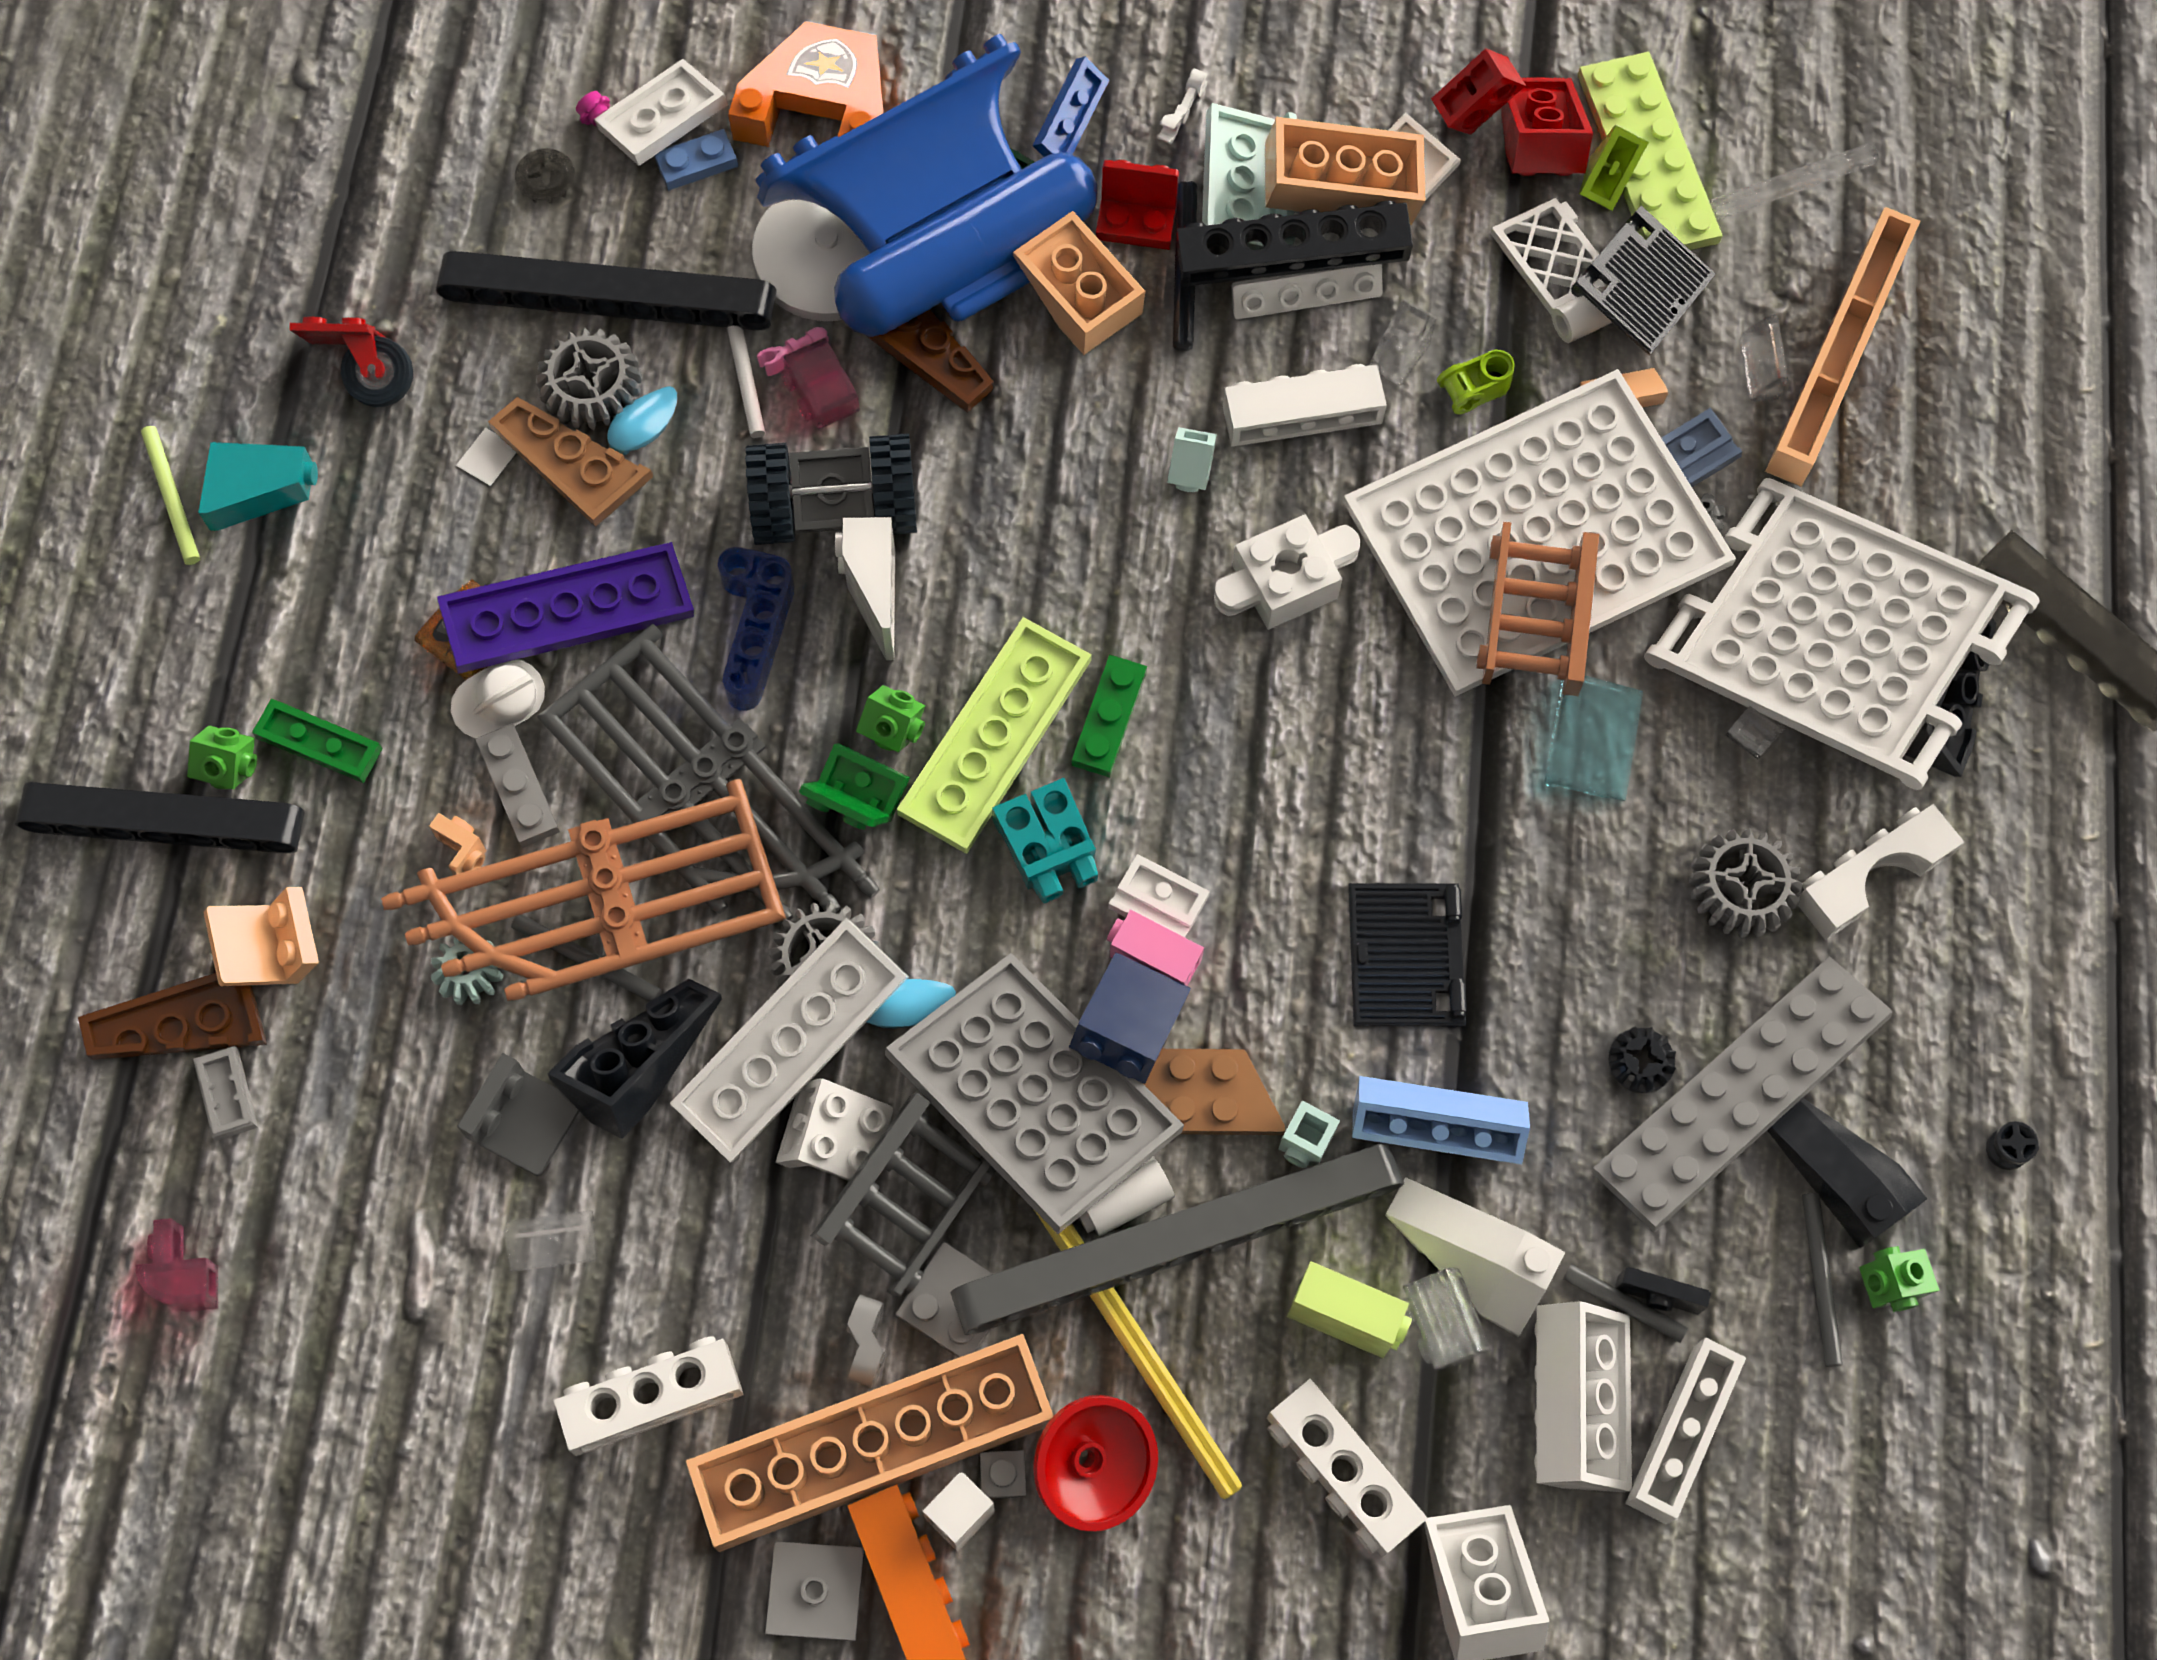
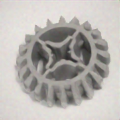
M584 328L582 336L575 337L569 331L568 341L562 342L555 338L554 346L556 350L545 349V361L538 362L539 375L536 376V384L540 390L541 402L546 404L547 410L552 416H558L559 421L563 425L572 420L573 426L577 430H579L584 422H588L589 428L593 431L596 427V422L603 421L609 427L611 423L610 417L623 412V408L626 405L634 403L633 397L640 396L641 389L639 383H641L642 374L640 369H638V359L632 354L631 348L626 342L620 344V340L615 333L606 338L605 332L599 329L594 336H590V332ZM585 371L588 373L589 378L593 380L594 387L591 386L589 380H586Z
M1751 828L1745 829L1741 837L1735 829L1727 832L1725 838L1718 834L1711 840V845L1706 844L1702 846L1699 851L1700 857H1696L1691 864L1692 869L1696 872L1690 875L1689 884L1696 886L1690 893L1691 899L1703 900L1697 908L1698 914L1708 911L1712 914L1708 921L1709 926H1713L1720 921L1724 923V934H1729L1736 927L1740 939L1745 938L1749 934L1750 929L1758 938L1763 936L1766 928L1774 932L1781 926L1780 921L1787 922L1793 915L1791 909H1795L1800 903V898L1795 894L1802 890L1803 883L1795 880L1800 874L1801 867L1788 865L1793 859V853L1782 855L1779 852L1782 847V840L1770 845L1767 843V832L1761 833L1758 839H1755ZM1739 857V862L1735 868H1726L1724 872L1715 871L1716 865L1722 860ZM1758 863H1759L1761 866H1763V867L1767 870V872L1764 871L1763 869H1761L1760 866L1758 865ZM1742 875L1743 879L1748 881L1746 885L1751 884L1752 886L1749 891L1748 887H1745L1743 885L1745 881H1739ZM1723 894H1724V895H1727V896L1732 900L1733 904H1732L1731 902H1729V901L1723 896ZM1767 894L1775 895L1772 905L1763 909L1752 910V904L1756 901V898H1764Z
M831 901L826 906V912H820L818 905L813 903L810 908L812 914L805 916L801 909L797 908L795 915L798 922L794 923L791 920L784 919L782 925L787 934L776 932L773 939L778 946L769 949L770 958L775 960L769 966L772 975L778 976L775 980L776 987L779 989L817 949V945L820 946L827 937H824L819 931H834L845 918H848L881 949L880 942L872 940L875 936V929L873 926L863 927L865 917L862 914H858L850 919L851 908L847 905L837 914L835 904ZM806 938L810 949L807 954L800 958V963L792 967L794 952L801 941Z

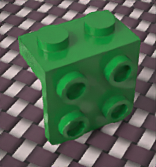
M837 743L833 745L819 780L802 784L799 793L808 797L806 803L809 806L823 812H829L831 808L844 815L842 820L845 823L865 830L867 826L876 827V825L892 821L910 777Z

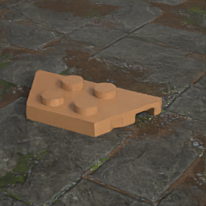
M1163 1048L1146 1083L1143 1084L1184 1124L1181 1134L1284 1135L1285 1125L1245 1049Z

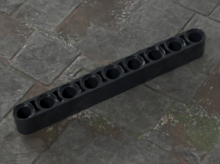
M449 251L443 255L436 285L437 294L453 302L726 328L738 326L747 330H765L771 326L777 292L774 285L759 279L461 251Z

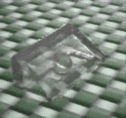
M1770 314L1745 330L1740 336L1751 401L1778 400L1788 383L1778 316Z
M592 1210L511 1220L506 1224L504 1235L510 1272L597 1261L595 1222Z

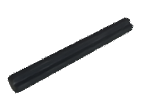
M1181 181L1178 184L1173 347L1178 351L1191 350L1194 342L1195 286L1182 287L1177 252V229L1197 222L1198 186L1193 181Z

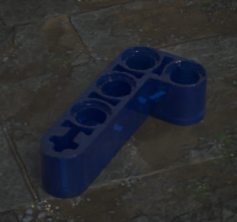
M731 547L723 551L718 558L717 566L724 589L728 593L747 599L726 663L722 682L729 704L737 710L748 711L755 708L762 699L792 602L795 584L791 566L785 558L742 547ZM735 568L746 569L740 575L729 574ZM775 576L784 578L778 584L767 583L770 578ZM770 611L773 613L770 618L765 620L756 618L760 612ZM757 646L763 648L756 655L745 654V651L750 647ZM744 672L747 673V678H748L749 684H744V681H745V674H744Z

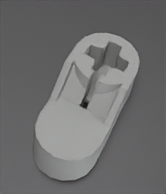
M859 1295L847 1323V1332L852 1334L858 1345L848 1379L873 1388L886 1355V1350L881 1348L874 1336L881 1319L884 1303Z

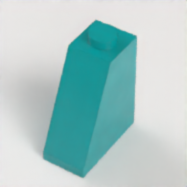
M210 442L198 513L210 531H218L309 500L311 485H316L317 464L311 460L306 448L301 446Z

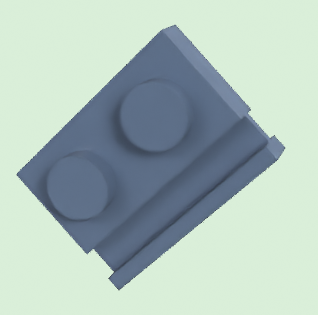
M1711 408L1661 438L1691 487L1742 457V450L1735 445L1731 435Z

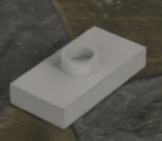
M233 1046L193 1059L212 1138L218 1141L258 1128L239 1049Z

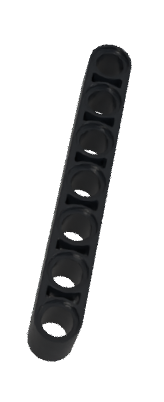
M29 782L23 785L15 825L25 831L40 834L273 853H295L298 851L305 811L299 806L283 802Z

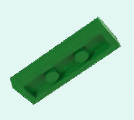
M1109 654L1072 758V766L1110 778L1147 673L1146 665Z
M272 698L252 731V734L258 740L361 783L365 782L383 749L380 743Z

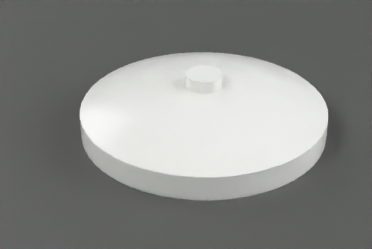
M788 200L770 206L757 225L752 243L753 262L757 278L775 286L777 289L775 303L796 316L816 321L842 320L835 304L834 286L838 275L852 263L870 254L859 238L841 219L827 209L803 200Z

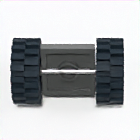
M909 434L869 436L870 457L869 447L789 452L788 456L787 443L746 446L747 494L754 544L795 542V531L796 533L843 530V518L874 517V508L875 517H891L893 535L917 533Z

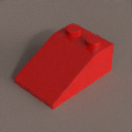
M1521 78L1526 86L1501 107L1505 152L1512 173L1524 176H1532L1536 173H1555L1560 176L1586 173L1593 131L1572 78Z

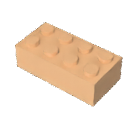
M1283 117L1275 118L1265 141V208L1298 212L1316 209L1320 212L1336 211L1337 208L1345 205H1355L1358 208L1374 206L1382 201H1394L1396 204L1407 202L1410 225L1413 224L1425 202L1424 135Z

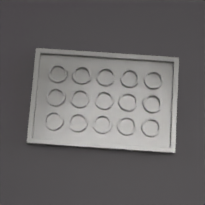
M1010 953L888 1045L885 1056L1057 1234H1060L1181 1134L1184 1124L1140 1081L1127 1078L1117 1070L1096 1060L1087 1059L1079 1052L1069 1048L1079 1020Z

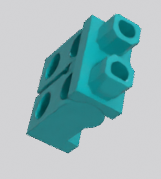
M1065 778L1031 791L1030 801L1027 794H1023L992 807V821L998 833L1002 835L1016 867L1023 877L1027 890L1033 888L1043 903H1048L1063 895L1064 890L1057 878L1058 876L1071 872L1078 888H1083L1098 881L1095 863L1096 848L1089 837Z

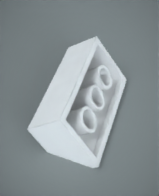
M1581 1301L1538 1305L1537 1321L1535 1323L1537 1365L1534 1373L1537 1383V1409L1534 1416L1537 1427V1453L1534 1460L1536 1483L1564 1489L1631 1492L1630 1316Z

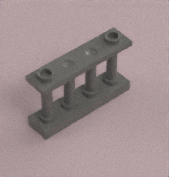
M917 1092L906 1100L810 1235L823 1246L831 1244L833 1239L838 1243L843 1240L895 1278L886 1291L893 1297L900 1296L903 1291L910 1294L924 1275V1272L919 1268L976 1186L979 1185L983 1188L996 1172L982 1155L980 1158L976 1157L927 1121L929 1116L924 1111L931 1102ZM908 1134L913 1137L919 1135L969 1172L955 1193L903 1156L904 1150L899 1146ZM883 1169H886L888 1172L893 1169L945 1207L931 1228L878 1191L880 1186L875 1183V1180ZM858 1204L863 1207L868 1204L920 1242L906 1264L853 1226L854 1221L849 1217Z

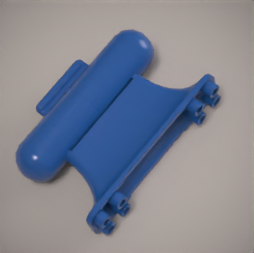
M1002 34L995 35L983 45L986 53L977 60L970 50L957 56L952 61L955 70L951 71L944 78V81L844 135L840 137L835 136L820 145L817 144L812 135L804 137L793 146L796 155L788 162H785L780 153H775L760 164L764 172L755 179V182L760 188L757 199L763 207H769L788 200H803L815 203L841 219L870 253L844 269L838 275L834 286L835 304L839 316L854 332L869 337L886 334L939 303H942L951 319L956 322L964 321L1030 283L1013 257V252L1072 211L1083 222L1094 212L1097 203L1098 185L1092 170L1079 157L1065 152L1050 154L1024 169H1021L1014 157L1001 125L999 93L1001 83L1013 70L1021 54V49L1016 42L1008 44Z

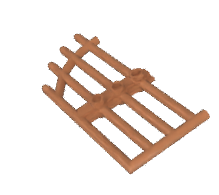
M741 779L732 780L726 784L729 793L727 797L615 829L611 828L608 818L582 823L578 827L568 829L570 842L442 879H437L433 868L422 869L417 872L421 885L404 889L401 893L393 892L381 898L384 910H395L402 908L405 904L409 906L429 900L440 917L441 921L427 924L424 928L421 926L413 928L406 932L405 937L408 945H419L425 943L428 939L436 940L453 935L474 952L463 956L462 959L455 958L441 964L444 977H453L462 974L463 971L470 972L493 965L528 978L524 983L517 982L504 988L507 1001L525 998L526 995H536L786 919ZM735 811L741 830L740 834L623 867L617 845ZM747 849L753 867L751 872L639 905L634 903L628 883ZM575 857L577 858L583 878L582 880L462 915H457L446 897L450 893ZM759 886L766 909L647 944L640 921ZM588 895L594 918L496 947L472 930L473 928ZM596 934H600L606 954L605 957L558 971L519 958Z

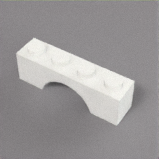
M1934 804L1921 812L1917 807L1911 809L1896 821L1899 827L1890 833L1883 828L1865 842L1867 845L1866 849L1858 854L1853 849L1848 851L1833 863L1836 869L1827 875H1824L1822 871H1818L1803 882L1802 887L1804 891L1799 896L1800 903L1798 906L1825 941L1856 921L1869 907L1865 894V882L1868 872L1879 867L1896 866L1910 870L1921 877L1950 858L1965 843Z

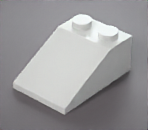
M891 517L843 518V533H835V554L838 557V573L846 575L847 588L885 659L894 660L895 547Z
M1511 1505L1427 1518L1424 1521L1443 1622L1454 1659L1488 1660L1543 1651L1549 1619Z

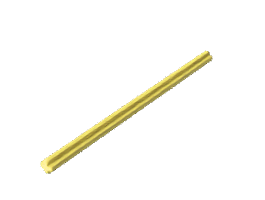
M1036 1212L1060 1251L1084 1244V1241L1072 1224L1060 1234H1057ZM1114 1287L1090 1295L1220 1497L1227 1499L1241 1489L1242 1483Z

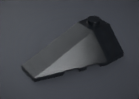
M1993 618L1990 619L1981 634L1989 639L1993 638L1996 629V622ZM1971 651L1936 704L1937 707L1953 713L1962 721V726L1956 735L1948 738L1931 767L1954 777L1962 776L1975 744L1977 730L1970 728L1974 708H1981L1983 694L1979 693L1980 672L1986 671L1989 667L1987 662ZM1925 722L1905 755L1916 759L1935 727Z

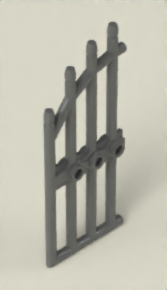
M654 624L650 625L537 716L633 823L695 806L713 791L720 798L729 796L726 787L728 782L726 780L745 765L829 855V857L806 867L751 808L762 843L788 871L772 874L777 890L802 886L815 901H819V905L824 911H826V906L830 901L834 903L836 913L841 907L834 896L827 893V889L819 879L842 869L854 883L859 885L858 888L870 898L880 891L876 882L870 876L868 877L866 871L855 861L865 853L862 847L856 841H853L845 848L842 847L758 756L766 748V745L758 738V735L740 717L729 725L654 643L663 635ZM641 653L717 734L715 738L700 750L690 742L623 669ZM610 678L686 760L668 776L592 694ZM580 704L655 786L639 800L635 801L560 719L576 705ZM707 819L690 824L706 843L724 838ZM664 832L647 836L648 840L663 856L681 851ZM738 852L720 856L734 873L695 867L693 864L676 869L692 888L753 871L752 867ZM759 886L745 890L752 892L764 905ZM723 897L706 902L712 910L719 914L728 907ZM782 903L786 919L791 920L793 915L785 903Z

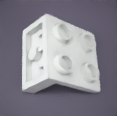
M823 1078L810 1080L795 1096L776 1163L788 1168L811 1166L849 1181L889 1126L893 1107Z

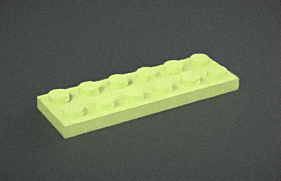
M1650 52L1580 67L1577 76L1602 141L1614 125H1617L1649 142L1622 192L1631 216L1640 206H1643L1689 250L1719 244L1723 235ZM1644 226L1638 230V233L1645 240L1651 234Z
M1023 617L898 806L897 815L967 854L991 818L992 807L1000 804L1090 664L1092 654Z

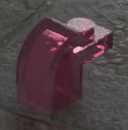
M171 1218L153 1220V1233L149 1234L147 1238V1251L153 1263L135 1265L138 1281L144 1291L157 1301L178 1311L191 1312L218 1309V1265L207 1258L184 1260V1227Z

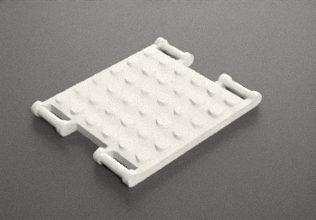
M1763 479L1757 488L1758 495L1738 525L1730 528L1724 537V540L1731 549L1736 551L1745 550L1747 553L1713 603L1692 594L1684 595L1678 605V613L1657 644L1650 645L1644 654V659L1655 668H1666L1893 775L1909 788L1914 790L1922 789L1928 779L1927 772L1950 736H1955L1962 726L1960 718L1951 712L1937 707L1936 704L1970 651L1978 654L1988 664H2001L2007 654L2006 646L2025 616L2033 613L2040 602L2039 597L2026 588L1774 479ZM1771 502H1780L1758 536L1752 534V530ZM2003 600L2010 602L2013 606L1993 638L1989 639L1982 636L1983 630ZM1693 618H1701L1702 620L1679 654L1672 652L1671 650ZM1927 722L1933 725L1935 729L1913 764L1902 758L1924 723Z

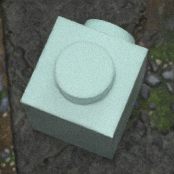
M1179 427L1174 440L1167 483L1176 484L1175 487L1186 492H1197L1198 489L1206 490L1217 434Z
M1301 1101L1282 1137L1279 1150L1285 1152L1284 1158L1298 1167L1307 1168L1308 1165L1311 1167L1318 1165L1337 1130L1340 1120Z

